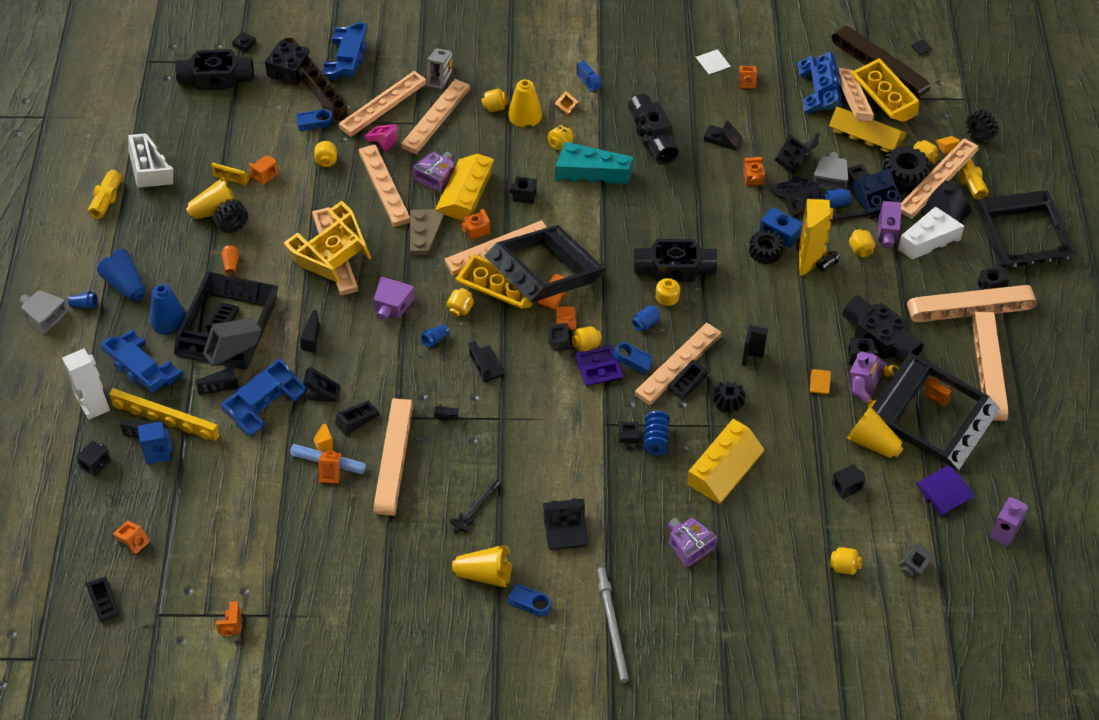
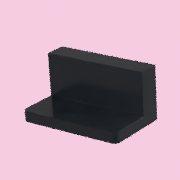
M749 325L742 359L743 366H746L748 355L764 357L768 334L767 328Z
M476 341L468 343L469 356L483 383L504 376V371L491 346L479 348Z

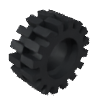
M986 109L977 110L965 122L967 124L966 129H969L967 131L968 134L971 133L970 137L972 139L975 137V141H979V143L988 142L999 132L997 131L999 126L996 125L999 123L995 121L996 117H992V113H987L988 110Z
M232 199L231 202L226 200L225 204L223 202L220 203L221 206H217V210L213 211V220L220 231H224V233L228 231L233 233V230L235 232L238 231L237 228H243L242 224H246V220L249 219L248 212L239 200L235 201V199Z
M761 230V233L757 231L750 239V257H753L754 261L758 259L760 264L762 261H764V264H767L768 261L770 264L774 260L778 261L782 254L783 240L780 235L776 236V232L771 234V230H768L767 233H765V230ZM761 245H768V246H770V247H772V248H771V249H763V248H761L760 246H761Z

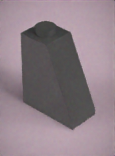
M253 318L213 324L203 354L210 364L215 366L256 345L261 329Z

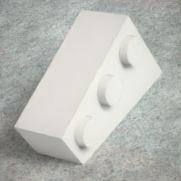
M147 134L128 135V151L137 188L173 184V168L166 163L165 157L160 155Z
M935 206L901 235L898 250L913 260L932 252V249L937 247L943 248L952 241H960L964 225Z
M83 348L63 357L73 393L88 420L110 411L102 390L103 385L98 378L100 375L94 366L96 362L92 354L88 355Z

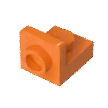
M739 66V88L755 89L757 84L756 66Z
M556 307V324L567 323L571 330H576L575 307Z
M930 377L925 384L927 388L925 396L945 407L949 402L952 390L938 383L939 380L937 378Z
M335 451L321 453L319 458V482L339 483L341 453H336Z
M126 521L113 533L116 540L128 545L134 554H137L150 542L142 527L130 521Z
M230 601L229 610L225 612L226 620L216 621L219 635L232 636L233 634H240V606L238 601Z

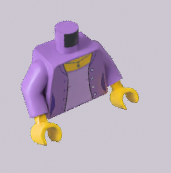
M860 352L857 354V358L850 371L851 395L859 397L864 403H868V408H872L876 400H872L871 397L882 375V370L885 377H893L895 375L893 371H897L898 367L896 365L887 366L886 362L872 353Z

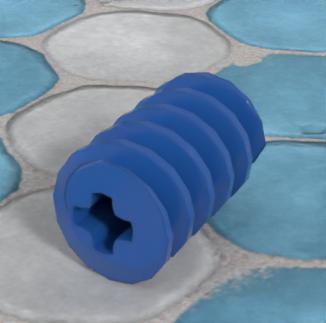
M653 411L647 414L645 418L643 449L650 455L662 456L667 453L670 416L667 413Z

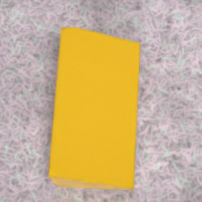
M213 162L211 164L214 177H224L228 181L246 185L251 178L245 171Z

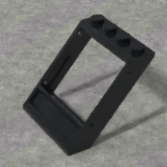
M1048 190L973 200L999 264L1006 265V268L1017 267V263L1024 262V265L1035 264L1036 260H1041V263L1052 262V258L1059 257V260L1070 259V255H1076L1074 245ZM1045 210L1061 246H1058L1057 249L1017 255L1006 253L991 217Z
M559 225L497 242L484 255L530 302L592 284L606 270ZM544 243L576 275L544 284L512 252Z
M207 271L176 335L174 355L209 362L203 354L209 334L191 331L190 329L206 295L210 294L264 306L257 322L261 329L257 344L219 363L246 370L276 305L278 285Z
M912 353L908 354L872 406L875 412L898 437L956 470L961 468L1000 410L990 396ZM929 375L978 401L945 451L896 424Z

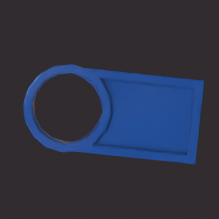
M582 60L581 63L577 62V76L590 91L593 92L600 89L601 81L599 76L585 60Z
M326 109L296 113L299 131L325 128L332 123L331 112ZM328 117L326 120H319L318 118Z
M627 342L619 343L613 350V355L618 362L644 375L649 370L653 356ZM619 348L625 349L629 357L621 355Z
M518 583L515 584L508 597V604L535 616H545L551 609V601L546 594ZM542 600L548 606L545 609L539 610L534 608L533 604L536 601Z

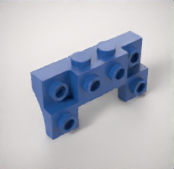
M356 22L349 27H335L334 36L331 38L332 43L340 44L337 53V62H324L322 73L327 79L338 80L339 76L354 77L360 63H363V52H366L367 42H364L368 31L367 23Z
M830 51L816 59L811 55L797 63L799 75L802 78L812 75L815 93L803 99L804 109L808 115L816 111L835 110L836 106H843L840 88L842 83L838 77L839 69L836 65L835 56Z
M133 329L122 336L109 337L101 343L103 352L115 361L114 366L119 372H124L132 383L136 382L140 387L144 386L152 393L164 384L170 386L183 376L182 370H178L172 365L170 360L157 367L156 362L140 349L146 344L145 339H141L136 335Z
M279 358L221 404L222 411L236 422V426L241 431L251 437L264 426V421L257 416L259 412L282 394L292 402L296 401L307 392V387L294 375L289 366Z

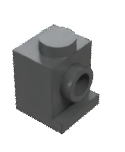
M915 543L908 549L899 566L902 567L901 571L903 574L916 578L922 574L934 555L919 543Z

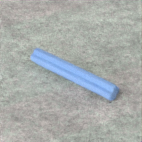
M293 444L290 450L292 456L318 463L322 451ZM341 457L340 469L364 474L366 464Z

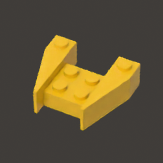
M343 201L327 211L333 224L309 242L299 233H296L283 243L289 256L300 267L337 283L340 280L335 269L356 253L361 251L369 260L371 259L353 211Z

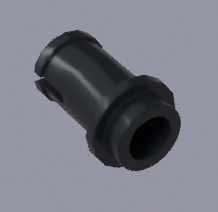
M834 250L829 251L824 258L816 262L817 268L822 267L820 271L824 272L831 265L837 264L840 256Z
M440 404L435 406L434 417H437L438 420L444 418L457 421L459 408L443 407Z

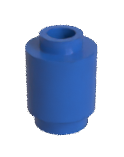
M845 189L829 190L823 195V200H830V208L844 207L851 203L850 191Z
M648 305L634 315L632 324L639 332L642 330L646 331L660 321V312L656 307Z

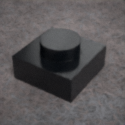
M241 32L232 41V45L237 49L247 52L256 43V38Z
M862 164L847 168L848 178L851 182L870 175Z
M619 422V443H639V422Z

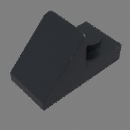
M727 120L723 128L709 125L703 141L736 151L742 136Z
M313 367L306 369L303 385L310 389L308 399L336 402L340 385Z

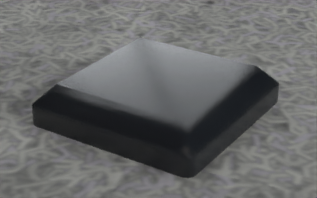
M924 40L911 44V47L919 55L932 50Z

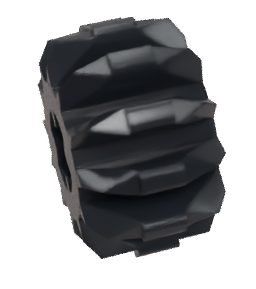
M727 380L725 384L720 382L713 392V403H716V409L722 408L723 412L729 410L730 413L733 412V409L739 411L740 407H743L746 397L742 385L736 386V381L729 383Z

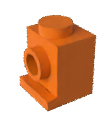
M266 154L257 160L255 164H249L250 175L264 185L278 174V163L273 157Z
M762 157L744 158L743 173L746 186L764 185L765 173Z
M481 209L479 213L463 217V223H461L462 230L468 234L470 240L490 234V220L484 209Z

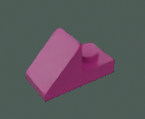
M397 125L376 126L364 137L367 142H379L384 152H386L397 141Z

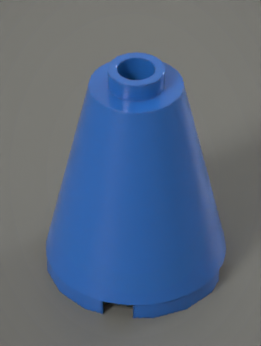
M120 249L112 252L114 254L112 257L106 256L97 267L98 275L129 300L138 301L142 299L145 287L130 254L126 250Z
M159 284L152 290L149 314L150 325L159 334L169 335L175 330L178 332L187 313L172 289L166 284Z

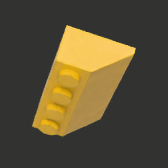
M880 58L851 72L854 79L890 118L905 122L918 115L919 100Z
M837 106L829 124L830 127H833V132L841 135L843 132L849 134V138L857 141L859 138L864 139L865 144L872 147L877 144L882 146L880 150L888 153L890 150L899 147L907 134L904 131L875 120L858 121L851 111Z
M478 153L459 159L435 211L445 213L446 216L463 221V217L473 215L491 176L494 159Z
M807 199L799 243V276H804L817 266L816 262L822 259V255H826V245L824 244H828L829 234L827 231L830 232L831 220L829 219L833 218V208H830V200Z
M476 254L471 256L455 279L458 283L521 309L530 308L534 303L530 302L491 262Z
M732 419L688 471L687 485L721 504L762 455L764 448L750 428Z

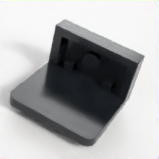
M283 40L279 41L265 61L267 77L298 85L300 83L299 68L309 55V48Z
M820 133L814 134L805 144L789 134L774 161L790 173L795 168L799 169L804 160L808 161L813 155L812 149L819 144L818 138Z
M794 176L791 180L780 182L771 188L772 193L786 198L790 215H796L805 211L807 199L822 200L819 183L801 176Z
M572 498L565 501L543 503V519L548 549L559 550L588 546L589 540L585 522L584 499Z

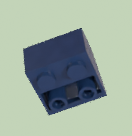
M889 168L850 183L856 200L869 213L880 210L883 201L902 202Z

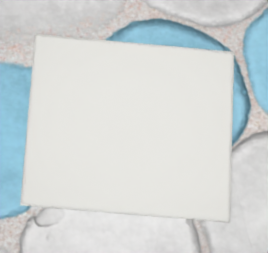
M718 49L696 57L708 74L731 67Z

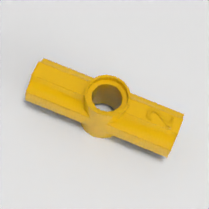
M970 159L959 170L960 181L963 185H967L973 198L983 199L985 196H988L989 191L982 180L981 168L979 166L975 167L972 159Z
M111 169L107 172L101 185H97L94 189V199L88 208V214L95 219L103 217L109 204H113L116 200L117 189L123 179L122 174L118 173L117 170Z

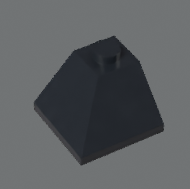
M945 180L935 189L921 212L925 216L936 206L961 223L972 213V209L961 189Z

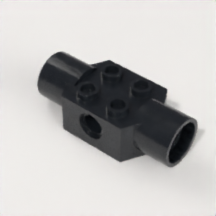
M232 49L197 50L190 59L176 60L175 63L177 83H194L198 89L233 88L239 81H254L253 58L237 57Z
M647 94L634 96L628 103V109L637 124L636 132L638 137L642 138L644 148L648 149L650 155H654L659 164L671 163L679 155V149L674 142L672 124L659 102L653 103Z
M657 239L651 248H635L634 273L652 274L656 281L669 278L675 281L694 282L699 274L716 275L717 249H701L694 239Z
M857 295L844 308L842 316L856 326L854 338L873 339L874 346H877V355L882 359L896 356L904 362L909 353L919 356L922 352L924 343L909 333L911 324L883 303L871 305Z

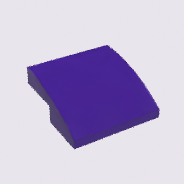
M612 345L585 352H576L574 355L585 386L623 378L619 362L613 355Z
M949 465L916 483L925 500L930 499L940 516L974 497L967 484Z

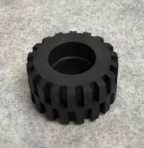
M906 146L896 147L886 155L883 170L890 169L898 192L911 193L928 175L929 159L919 149H913L910 146L909 148Z

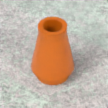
M225 246L221 252L225 273L234 274L240 252L235 246Z

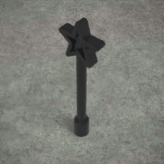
M881 209L871 213L866 210L850 214L833 215V218L829 220L834 222L835 220L870 215V219L879 218Z
M494 479L491 482L487 491L465 516L461 512L458 519H450V524L455 526L453 529L454 534L461 530L467 534L469 533L467 526L473 523V519L470 517L491 492L499 487L501 483L498 479Z

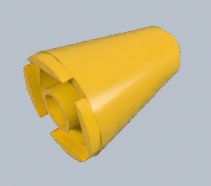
M520 80L517 83L511 100L508 116L510 122L515 126L526 128V125H531L532 127L537 125L542 119V109L534 84L530 80Z
M224 177L188 203L189 207L186 210L190 218L194 217L196 220L211 217L214 215L213 211L217 210L216 207L221 206L220 203L223 202L225 204L226 200L231 202L232 199H235L231 189L227 187L228 183Z
M871 407L867 409L847 437L849 441L888 458L893 456L897 458L904 449L901 447L903 442Z
M501 545L457 556L456 560L452 562V571L456 573L457 577L494 586L507 587L506 584H509L511 577V562L507 561V555H510L509 548L506 545Z

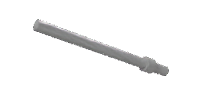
M599 568L597 570L600 581L598 587L600 594L603 596L620 682L626 683L629 681L611 598V583L607 579L605 568Z

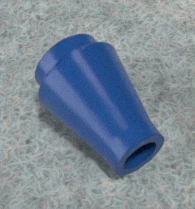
M91 291L69 296L68 305L69 307L92 310L98 305V297L96 293Z
M442 324L441 326L424 330L423 334H421V341L428 348L435 347L449 334V329L445 324Z

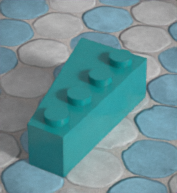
M565 142L555 165V181L570 179V182H577V179L595 183V181L604 180L605 183L628 184L633 171V157Z

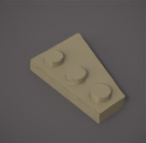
M435 209L410 210V255H429L436 234L440 230L443 218L446 216L445 213L435 211Z

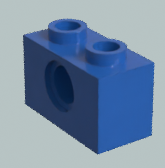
M772 207L761 219L759 233H761V230H765V233L771 230V234L776 232V236L780 235L783 240V245L791 248L801 236L803 223Z
M162 422L139 425V440L146 464L169 461V452H173L168 429H164Z

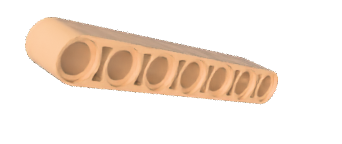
M1029 285L915 297L907 302L913 322L973 316L974 312H994L996 314L1032 309L1037 305V300Z
M974 312L972 325L981 391L990 396L1000 408L992 421H1007L1008 404L994 312Z
M392 399L374 501V514L395 516L413 411V400Z

